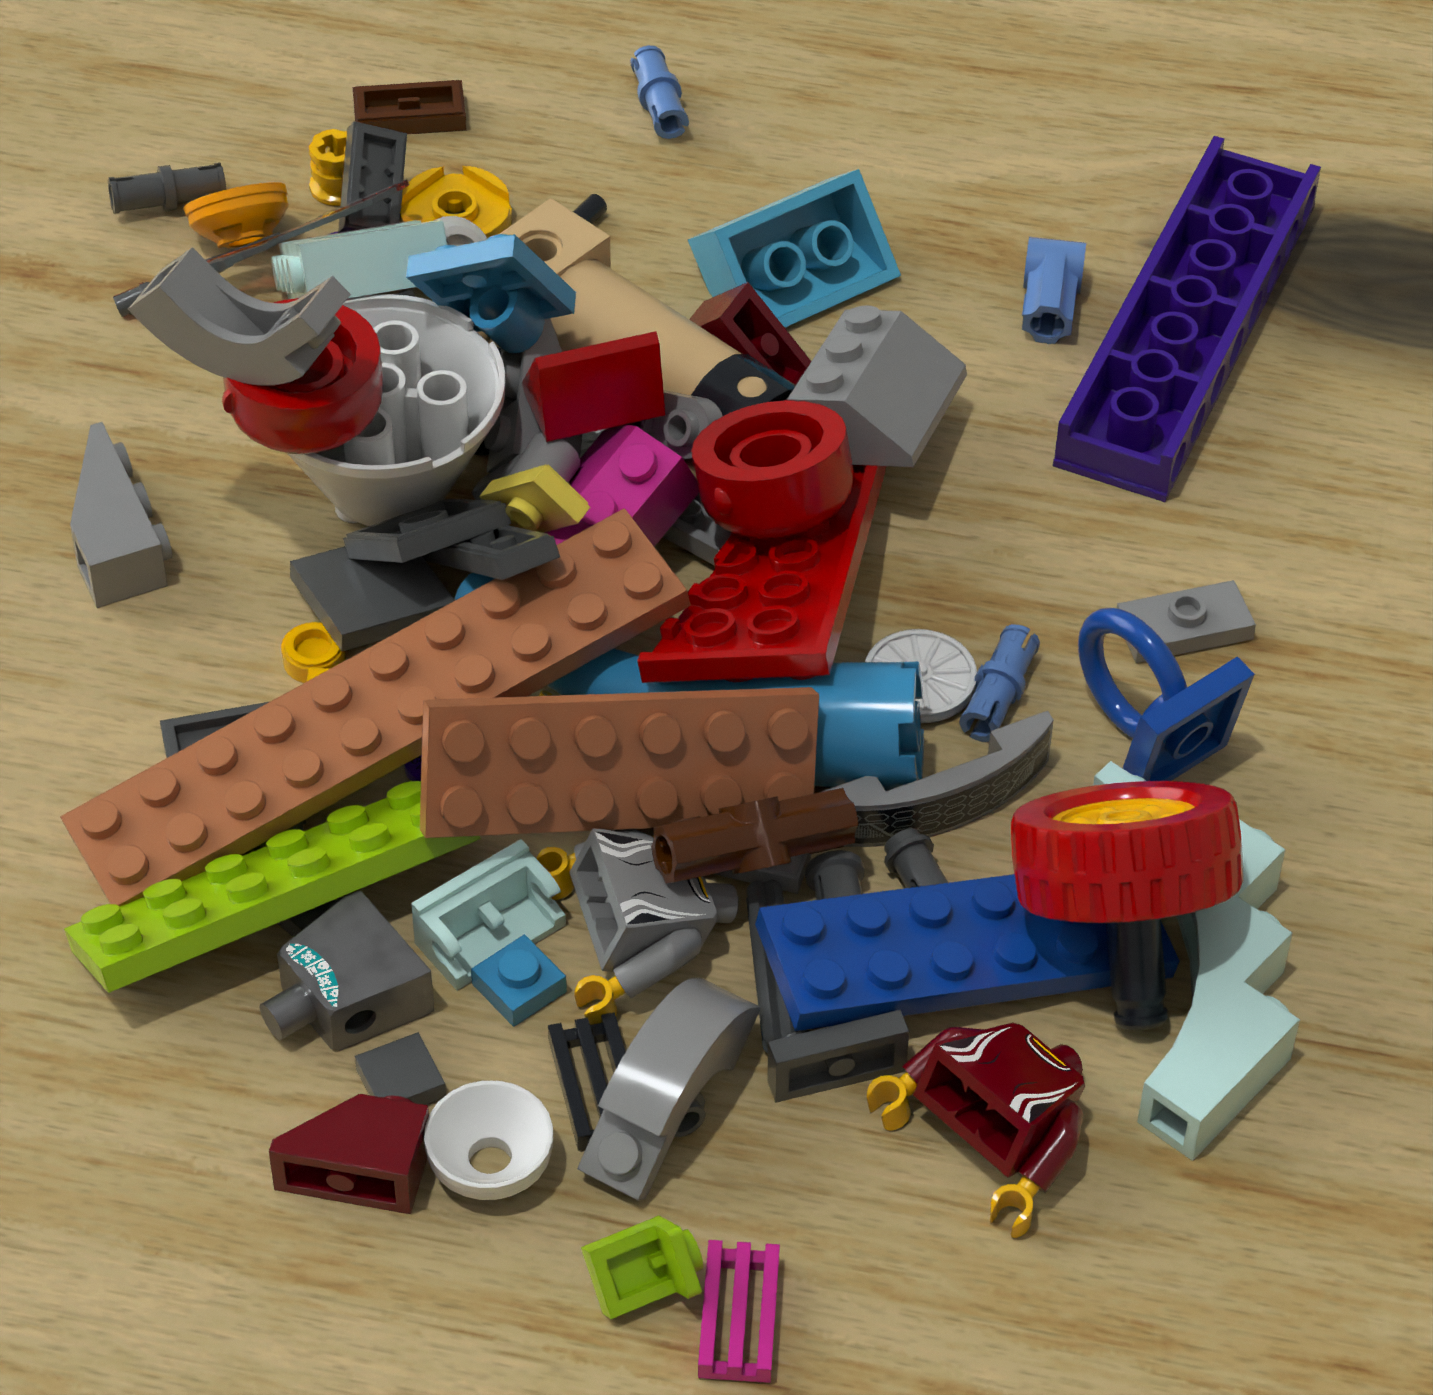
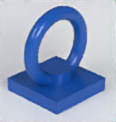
M1102 608L1094 611L1085 619L1079 632V660L1091 693L1108 718L1133 739L1122 769L1132 775L1140 776L1146 781H1172L1227 746L1255 675L1238 656L1187 687L1182 670L1168 646L1148 624L1136 615L1118 608ZM1108 633L1122 637L1136 648L1152 669L1160 685L1162 694L1149 705L1143 715L1125 699L1109 672L1103 647L1104 637Z

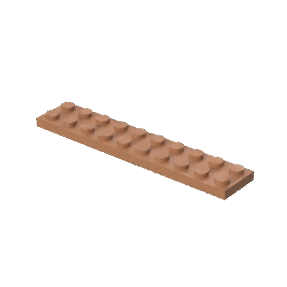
M624 508L559 543L557 548L560 558L504 580L495 578L60 816L109 903L116 904L119 907L144 897L143 892L145 889L157 882L167 879L183 881L206 871V865L216 858L229 854L242 855L272 836L291 828L421 756L423 700L527 697L691 606L687 589Z

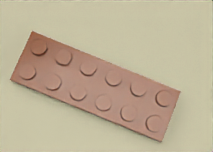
M812 687L423 700L420 831L425 838L576 832L592 831V829H644L665 825L664 823L697 816L705 817L720 814L719 808L778 796L779 801L814 794L819 693Z

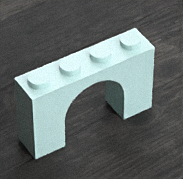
M413 220L280 242V255L271 256L277 291L282 290V292L287 291L288 299L300 298L331 276H334L351 294L349 298L414 288L416 286L406 278L408 257L434 251L439 246L447 245L443 220H435L421 223V220Z

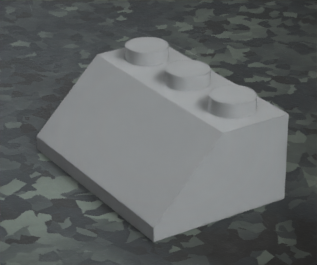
M859 306L843 312L787 400L821 404L838 413L843 418L847 429L853 465L914 467L967 376L966 364L902 311H884L874 306Z

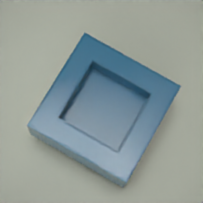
M525 934L471 968L472 985L513 1027L567 992L566 975Z

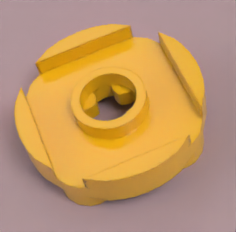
M444 166L432 168L413 177L409 181V185L403 188L400 223L413 220H421V223L444 216H459L473 222L489 238L500 234L512 225V208L509 201V192L502 180L481 168L462 166L463 174L452 173L444 175ZM464 210H465V212L460 213V214H449V213H445V211L456 213V212H461V211H464Z

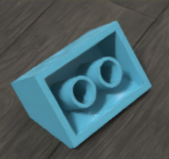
M859 169L826 179L687 239L706 287L712 297L749 282L784 327H788L901 276Z

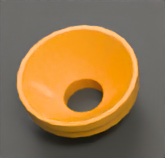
M280 182L251 184L197 198L184 206V211L190 227L204 238L217 243L218 248L242 247L273 234V230L279 224L289 206L286 185Z

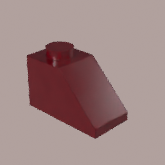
M749 282L704 301L689 319L741 354L750 355L795 385H797L812 362Z
M358 1094L272 1139L269 1148V1158L274 1190L411 1214L428 1158L424 1144L425 1125L429 1117L428 1105L417 1104L401 1096L377 1097Z

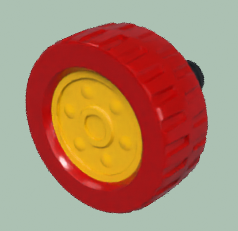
M1138 781L1076 788L1046 795L1025 803L1015 811L1011 819L1012 862L1019 902L1030 913L1048 919L1081 923H1106L1112 997L1117 1004L1114 1021L1120 1028L1128 1030H1146L1163 1025L1169 1014L1163 1002L1167 991L1160 919L1213 907L1229 900L1240 890L1243 883V852L1236 800L1228 791L1207 784L1179 781Z

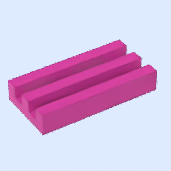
M708 1240L698 1378L771 1383L780 1244L766 1243L765 1251L751 1250V1242L737 1241L736 1249L723 1248V1240ZM721 1268L735 1269L728 1362L714 1361ZM750 1270L764 1271L757 1363H743Z

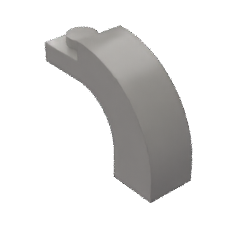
M192 247L161 269L128 310L161 342L198 367L241 383L278 385L294 381L305 374L335 336L333 333L341 324V321L335 314L351 294L334 276H331L295 301L289 303L261 301L231 285Z
M691 978L675 987L646 1020L617 1066L598 1104L599 1107L604 1109L577 1169L636 1200L646 1199L686 1112L700 1090L714 1074L721 1070L734 1069L761 1007L703 978Z

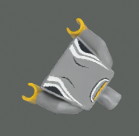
M592 829L585 842L575 845V853L567 855L561 848L547 847L541 850L536 858L552 875L561 890L560 893L551 897L553 900L565 898L575 888L601 970L614 971L616 975L608 981L601 976L591 975L584 977L578 982L574 992L577 1007L587 1005V1003L595 999L602 1000L600 1003L588 1008L584 1014L585 1018L588 1017L590 1025L601 1023V1015L615 1012L616 1016L617 1006L615 1000L627 993L630 998H633L695 959L715 923H732L738 911V895L732 884L707 883L704 876L665 884L663 876L655 868L651 844L654 838L637 829L614 831Z

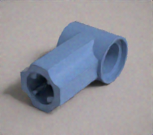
M1029 237L1023 288H1026L1027 291L1023 304L1022 330L1030 333L1035 342L1056 344L1060 338L1071 335L1076 294L1081 292L1086 243Z

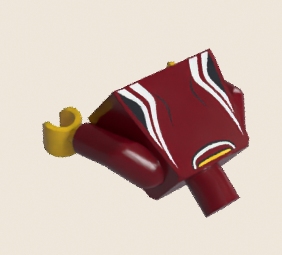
M1013 1022L988 1029L949 1027L940 1032L902 1066L906 1072L901 1077L880 1076L869 1084L867 1090L869 1111L874 1112L882 1104L893 1101L892 1104L884 1109L881 1118L884 1129L889 1131L897 1130L903 1127L910 1118L911 1110L908 1097L913 1094L914 1097L1007 1178L1018 1173L1022 1178L1017 1184L1001 1186L994 1192L991 1198L990 1222L992 1223L996 1219L1002 1208L1007 1206L1016 1207L1023 1213L1015 1220L1012 1226L1011 1237H1021L1031 1226L1033 1197L1038 1190L1044 1193L1049 1190L1076 1152L1083 1122V1111L1077 1103L1086 1086L1082 1076V1061L1078 1053L1070 1046L1060 1044L1050 1049L1023 1025Z

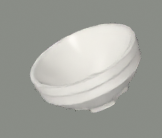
M478 1081L465 1084L449 1092L438 1101L430 1112L425 1125V1150L431 1169L437 1178L450 1190L462 1196L478 1200H497L526 1190L540 1178L547 1168L553 1148V1125L547 1109L530 1091L503 1081ZM495 1147L505 1151L511 1158V1161L502 1171L486 1174L474 1169L470 1164V1159L481 1149Z

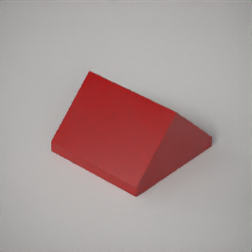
M657 331L536 357L522 381L524 394L546 442L666 415L660 343Z

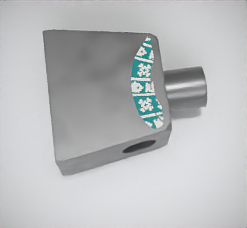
M359 889L347 894L281 947L277 957L283 992L260 1004L263 1020L277 1039L282 1040L310 1024L330 1049L341 1051L433 1012L432 975L428 966Z

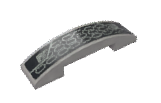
M1048 711L992 730L990 731L988 755L889 791H885L878 778L872 776H864L825 790L844 788L847 797L854 802L859 825L855 832V843L844 845V847L885 846L886 842L893 835L910 828L917 829L920 834L932 837L973 822L994 811L1022 791L1049 761L1054 719Z

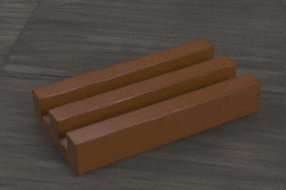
M462 80L352 87L355 122L407 134L467 131Z

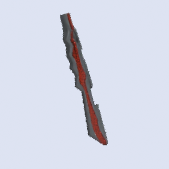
M407 179L322 214L316 219L283 233L271 234L230 252L205 260L218 273H221L233 265L268 250L282 241L372 206L409 186V182ZM150 282L139 283L138 286L113 296L121 317L132 314L128 308Z

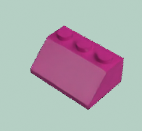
M620 425L604 429L580 458V467L569 482V485L588 502L589 510L578 524L544 533L554 536L556 545L625 508L655 547L698 495V481L680 455L639 427Z

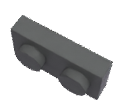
M901 1010L814 1031H794L781 1039L768 1041L767 1081L775 1103L873 1080L880 1076L905 1072L902 1066L907 1062L909 1030Z

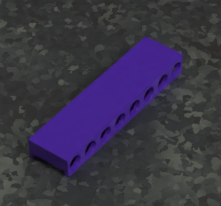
M1213 136L1058 423L1053 467L1166 502L1315 207L1321 171L1320 166L1310 164L1306 173H1302L1224 150L1225 139Z

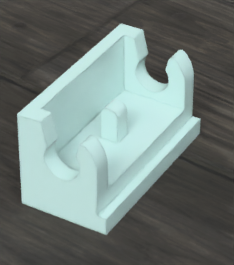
M520 839L412 902L414 942L458 991L472 982L471 968L525 934L536 944L566 926L565 913L555 900L551 898L560 893L561 890L552 875L529 852V846Z

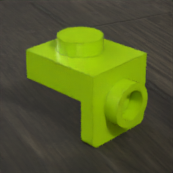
M656 1216L581 1247L602 1314L610 1319L676 1292L687 1299L702 1293L696 1272L703 1269V1259L695 1238L688 1229L682 1230L680 1226L661 1216Z

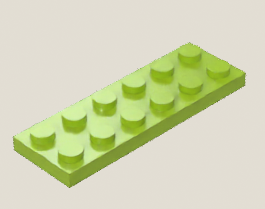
M421 781L405 782L391 788L386 794L387 798L367 806L351 805L337 809L328 815L327 822L305 831L293 829L278 833L268 839L266 847L244 856L229 854L216 858L206 865V871L183 881L167 879L157 882L145 889L143 892L144 897L123 906L106 904L95 907L82 915L81 922L66 927L64 930L72 953L105 990L110 993L481 838L480 836L425 838L420 831Z

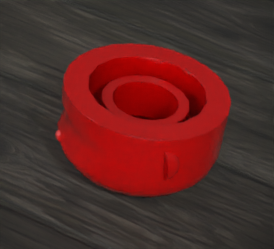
M298 298L281 300L274 303H289ZM342 305L335 314L341 321V324L333 333L335 336L305 374L294 381L278 385H253L223 377L224 393L222 404L224 410L231 414L238 428L251 440L272 450L288 454L321 453L340 447L352 440L372 423L379 410L383 392L381 349L378 336L364 317L358 312Z
M784 400L747 406L713 421L700 432L693 442L691 454L702 505L707 515L717 525L735 535L747 538L770 539L800 534L816 528L832 518L851 494L854 470L847 429L843 418L838 413L821 404Z

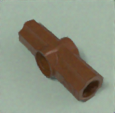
M844 788L781 801L776 796L719 808L720 814L705 817L697 816L664 823L665 825L654 827V839L651 844L655 868L660 871L665 884L729 870H732V874L759 870L790 863L793 856L842 848L844 845L855 843V832L859 824L854 802L847 797Z

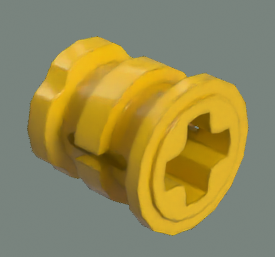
M337 129L322 131L313 137L309 145L312 175L309 189L317 201L326 205H341L347 131Z

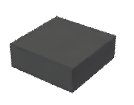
M419 1032L355 1056L356 1071L368 1094L371 1096H401L414 1103L423 1105L438 1101L446 1096L445 1082Z

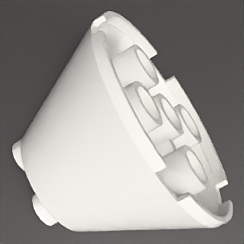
M378 294L349 298L345 301L343 305L364 317L378 336L383 375V392L379 410L372 423L361 434L340 447L321 453L288 454L334 504L337 516L345 522H358L371 526L444 500L491 430L502 409L505 397V370L502 357L495 343H488L473 329L472 319L449 306L437 305L433 301L407 295Z

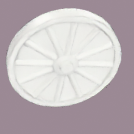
M911 629L893 633L876 643L866 657L865 662H919L922 675L923 699H915V701L920 703L921 723L938 722L956 715L969 704L976 690V681L974 680L977 667L972 655L960 642L940 632Z

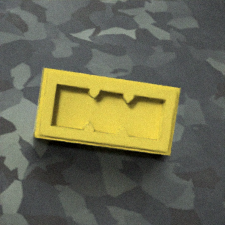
M546 464L492 480L479 496L482 500H497L505 503V511L511 521L510 526L542 533L578 524L590 508L588 502L550 465Z

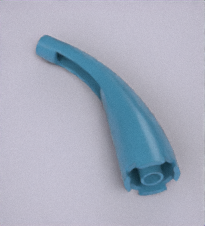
M470 573L459 586L455 600L495 578ZM613 648L547 685L561 695L812 687L819 693L815 787L833 788L864 776H872L878 778L885 791H889L923 777L924 729H921L920 703L915 701V699H923L922 675L918 661L833 663L830 675H820L805 680H796L790 677L753 678L745 682H730L721 679L642 683L637 662L639 656Z

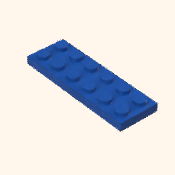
M1014 874L760 907L755 923L795 1031L835 1026L901 1010L902 1015L907 1016L1111 987L1106 923L1060 921L1030 913L1025 910L1018 900ZM1161 922L1165 979L1174 977L1180 960Z

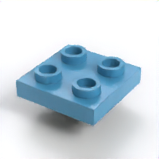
M515 234L493 235L485 241L460 246L443 245L437 247L434 251L408 257L406 274L408 280L437 305L449 306L472 319L473 329L476 332L483 331L499 347L509 353H520L533 346L542 334L545 319L574 314L576 292Z

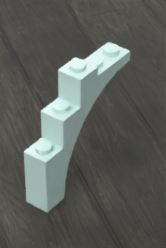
M1110 761L1094 776L1093 786L1146 780L1140 776L1130 774ZM1240 819L1243 852V883L1236 895L1223 903L1200 911L1176 916L1190 960L1192 1006L1173 1047L1144 1082L1137 1120L1143 1127L1192 1161L1289 1062L1292 1057L1300 1021L1279 1000L1263 995L1284 973L1292 932L1283 927L1273 915L1258 910L1277 890L1285 849L1275 843L1268 834L1262 830L1250 827Z

